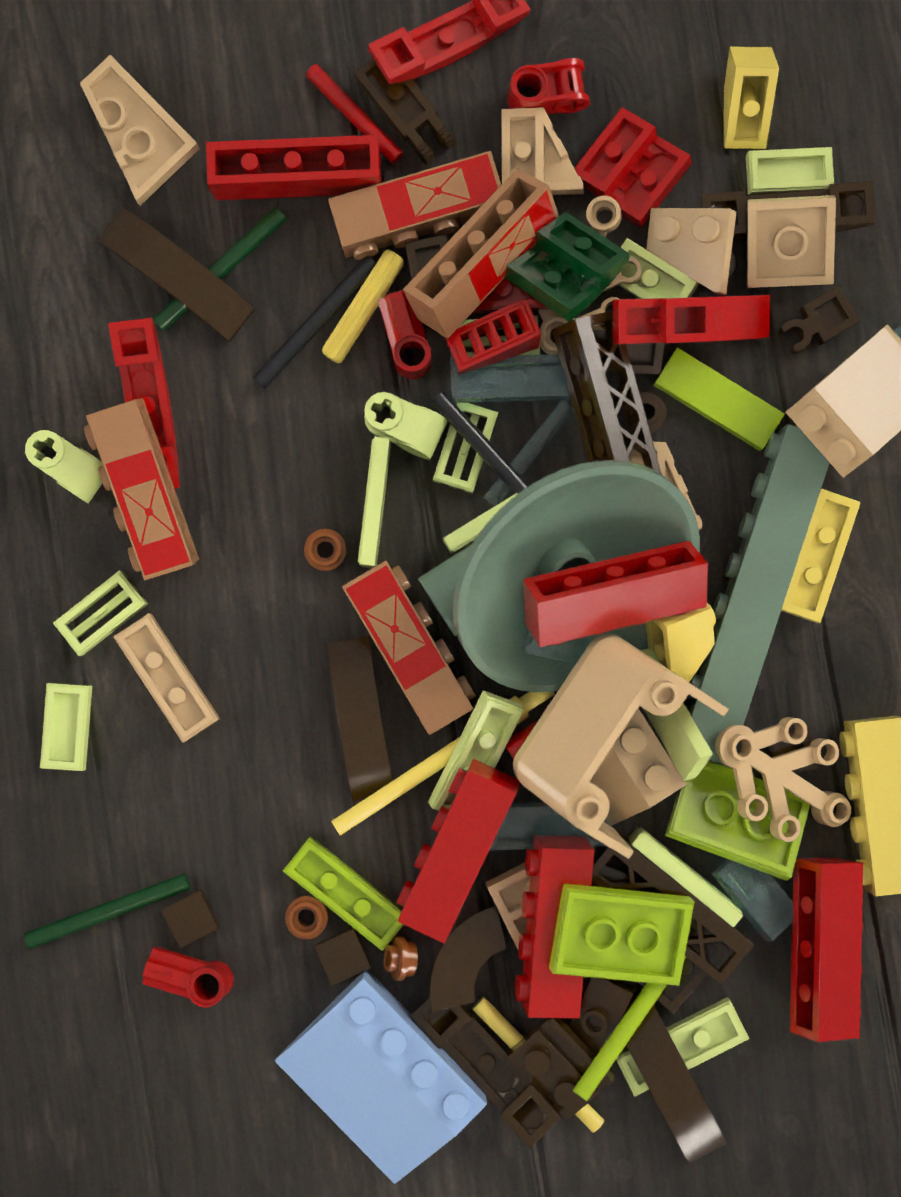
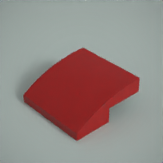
M622 107L574 169L577 175L580 176L585 188L596 197L610 196L614 198L620 206L622 216L642 228L650 218L651 208L659 207L690 167L692 160L691 155L657 136L655 126Z

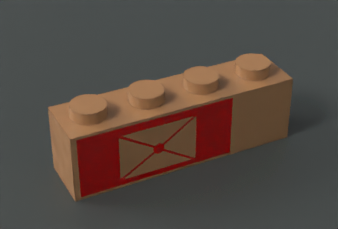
M488 151L328 199L345 259L354 256L355 260H362L367 256L372 257L376 255L378 249L394 244L395 248H403L405 243L417 241L420 236L435 233V236H441L457 231L459 229L458 225L466 223L501 186L492 153Z
M519 168L509 176L403 289L419 321L447 339L506 277L507 265L536 245L537 232L559 217L549 185Z
M135 399L86 415L88 425L84 426L85 435L91 449H98L103 466L99 467L100 478L105 489L113 491L118 505L113 509L115 520L119 529L122 532L127 531L132 547L128 548V555L133 569L136 572L141 571L145 581L194 565L199 560L144 399Z
M384 561L343 585L342 588L428 735H431L473 710L469 701L475 698L476 695L465 676L462 675L456 679L448 664L455 659L443 639L441 638L436 642L433 641L426 629L433 622L422 603L418 602L412 605L406 595L405 590L412 586L400 566L397 565L391 569L388 562Z

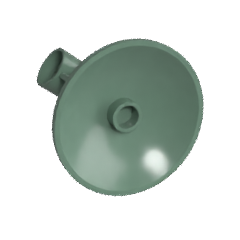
M614 460L578 464L548 475L514 496L487 522L471 545L419 577L418 580L453 635H458L469 658L486 676L497 683L521 691L555 692L560 689L589 643L599 635L581 637L565 641L559 645L539 647L525 624L523 579L685 541H690L700 553L698 523L693 509L681 491L665 476L651 468L627 461ZM645 623L605 632L621 637L639 650L648 648Z

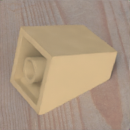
M888 324L786 411L787 415L843 478L873 456L901 430V339Z

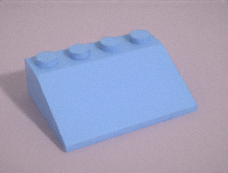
M366 970L359 974L275 1059V1062L372 1162L396 1184L453 1139L487 1105L486 1095L444 1048L441 1047L439 1049L412 1019V1014L369 970Z

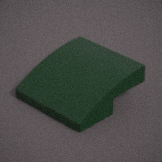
M565 212L537 232L536 245L507 265L506 279L570 322L611 284L629 261L630 253Z

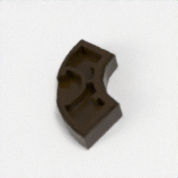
M496 906L478 912L465 920L451 933L445 944H443L433 965L430 978L429 998L431 1013L475 1002L474 983L479 969L491 956L506 949Z

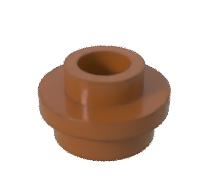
M319 529L307 538L304 554L308 563L315 569L331 571L343 563L347 554V547L343 537L336 531ZM323 543L333 545V554L328 558H322L318 553V548Z
M305 895L296 898L290 903L285 913V923L288 930L300 939H313L319 936L324 931L328 922L326 906L314 896ZM308 909L314 913L315 920L313 923L305 924L300 920L299 914L302 910Z
M395 937L391 945H387L384 951L385 970L391 973L392 979L395 981H403L406 976H414L418 963L416 944L413 941H406L404 937Z

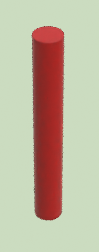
M314 64L307 71L306 77L363 135H378L380 153L392 165L402 158L404 152L318 64Z

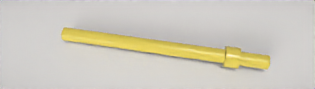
M527 692L520 698L517 696L510 698L509 700L520 703L524 708L517 724L529 717V711L554 696L555 693ZM459 738L333 819L331 822L340 836L443 769Z

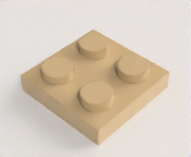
M834 195L747 200V288L834 284L836 197Z

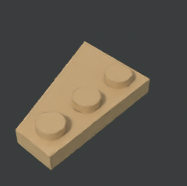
M111 55L80 82L114 152L115 158L128 181L130 189L137 203L141 206L200 148L197 142Z

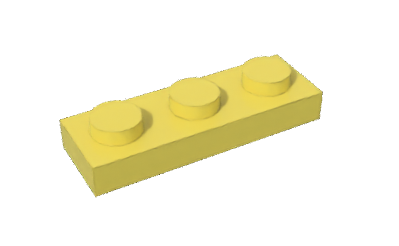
M821 489L781 611L815 623H821L861 502Z

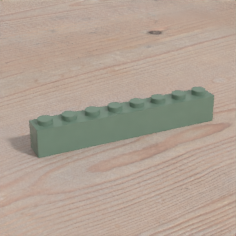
M790 424L780 429L778 434L773 432L767 442L764 456L770 459L765 474L759 472L753 484L751 496L755 497L756 501L752 513L746 512L741 521L738 536L742 537L743 540L738 554L734 552L731 554L726 566L725 577L730 578L725 594L719 593L713 605V611L717 618L713 628L715 645L703 661L699 674H695L690 681L691 684L710 695L729 710L725 716H722L690 694L686 697L690 699L687 710L713 753L709 760L720 764L723 763L715 751L716 738L724 729L731 725H744L830 463L799 427Z

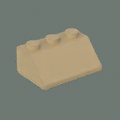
M639 708L590 780V782L600 787L609 799V812L605 819L609 826L651 808L687 785Z

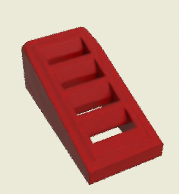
M525 299L457 328L448 339L445 338V341L459 375L538 349L541 332L529 303ZM513 324H519L522 334L517 335ZM500 328L503 329L507 341L501 343L496 331ZM486 334L491 348L484 349L479 335ZM468 339L476 354L470 358L462 342Z

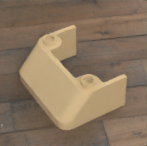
M611 633L601 634L589 643L515 755L513 771L524 787L572 825L629 859L634 851L613 827L604 823L609 812V799L600 787L590 782L591 778L639 706L654 715L666 716L678 710L688 694H690L722 716H725L729 709L621 637Z

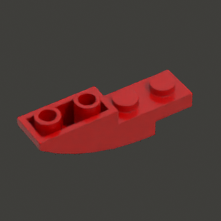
M770 295L613 300V344L728 341L769 338Z

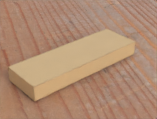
M148 613L114 636V639L182 743L220 720V717L152 614Z

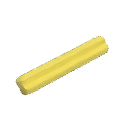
M390 250L383 252L324 344L322 352L330 360L336 363H341L378 307V300L385 296L403 268L404 260L395 252Z

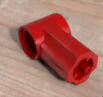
M401 290L387 294L378 300V305L393 354L395 367L404 378L410 380L420 379L428 373L432 364L431 347L427 342L422 322L417 319L404 291ZM410 348L419 349L424 354L423 361L416 366L406 365L401 360L402 354Z
M158 946L152 949L142 975L143 985L189 998L197 1006L207 1008L216 1005L231 991L234 982L232 970L221 961L213 960L207 962ZM203 974H211L218 980V993L206 991L202 984Z

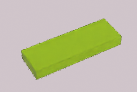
M676 348L653 385L759 451L764 449L771 434L785 415V413L679 348Z
M312 836L307 839L283 870L284 873L382 951L404 925L398 922L402 911L398 905Z

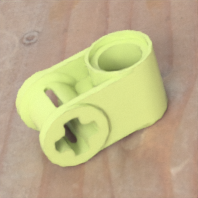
M386 392L376 393L371 396L366 402L364 409L365 425L371 433L378 437L389 438L390 442L403 450L427 460L431 459L448 422L445 417L428 408L414 405ZM384 406L391 409L390 417L393 420L386 418L383 424L378 423L374 410L381 412Z
M40 430L28 438L25 445V453L28 460L34 466L57 480L56 483L89 504L102 485L99 474V467L103 466L102 461L49 430ZM43 447L53 448L57 452L56 456L53 459L46 457L41 452Z

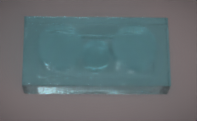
M729 859L712 873L765 941H774L794 921L793 901L772 875Z

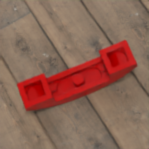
M471 0L407 32L405 27H402L368 44L367 49L389 84L404 82L443 68L481 48L525 18L531 9L525 0Z
M153 318L108 323L115 367L119 366L125 403L135 399H144L174 488H179L180 474L173 414Z

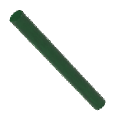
M275 207L215 261L208 270L219 279L224 278L287 220L285 215ZM174 299L153 320L165 331L188 308Z
M184 873L24 933L25 943L29 949L190 890L189 878Z

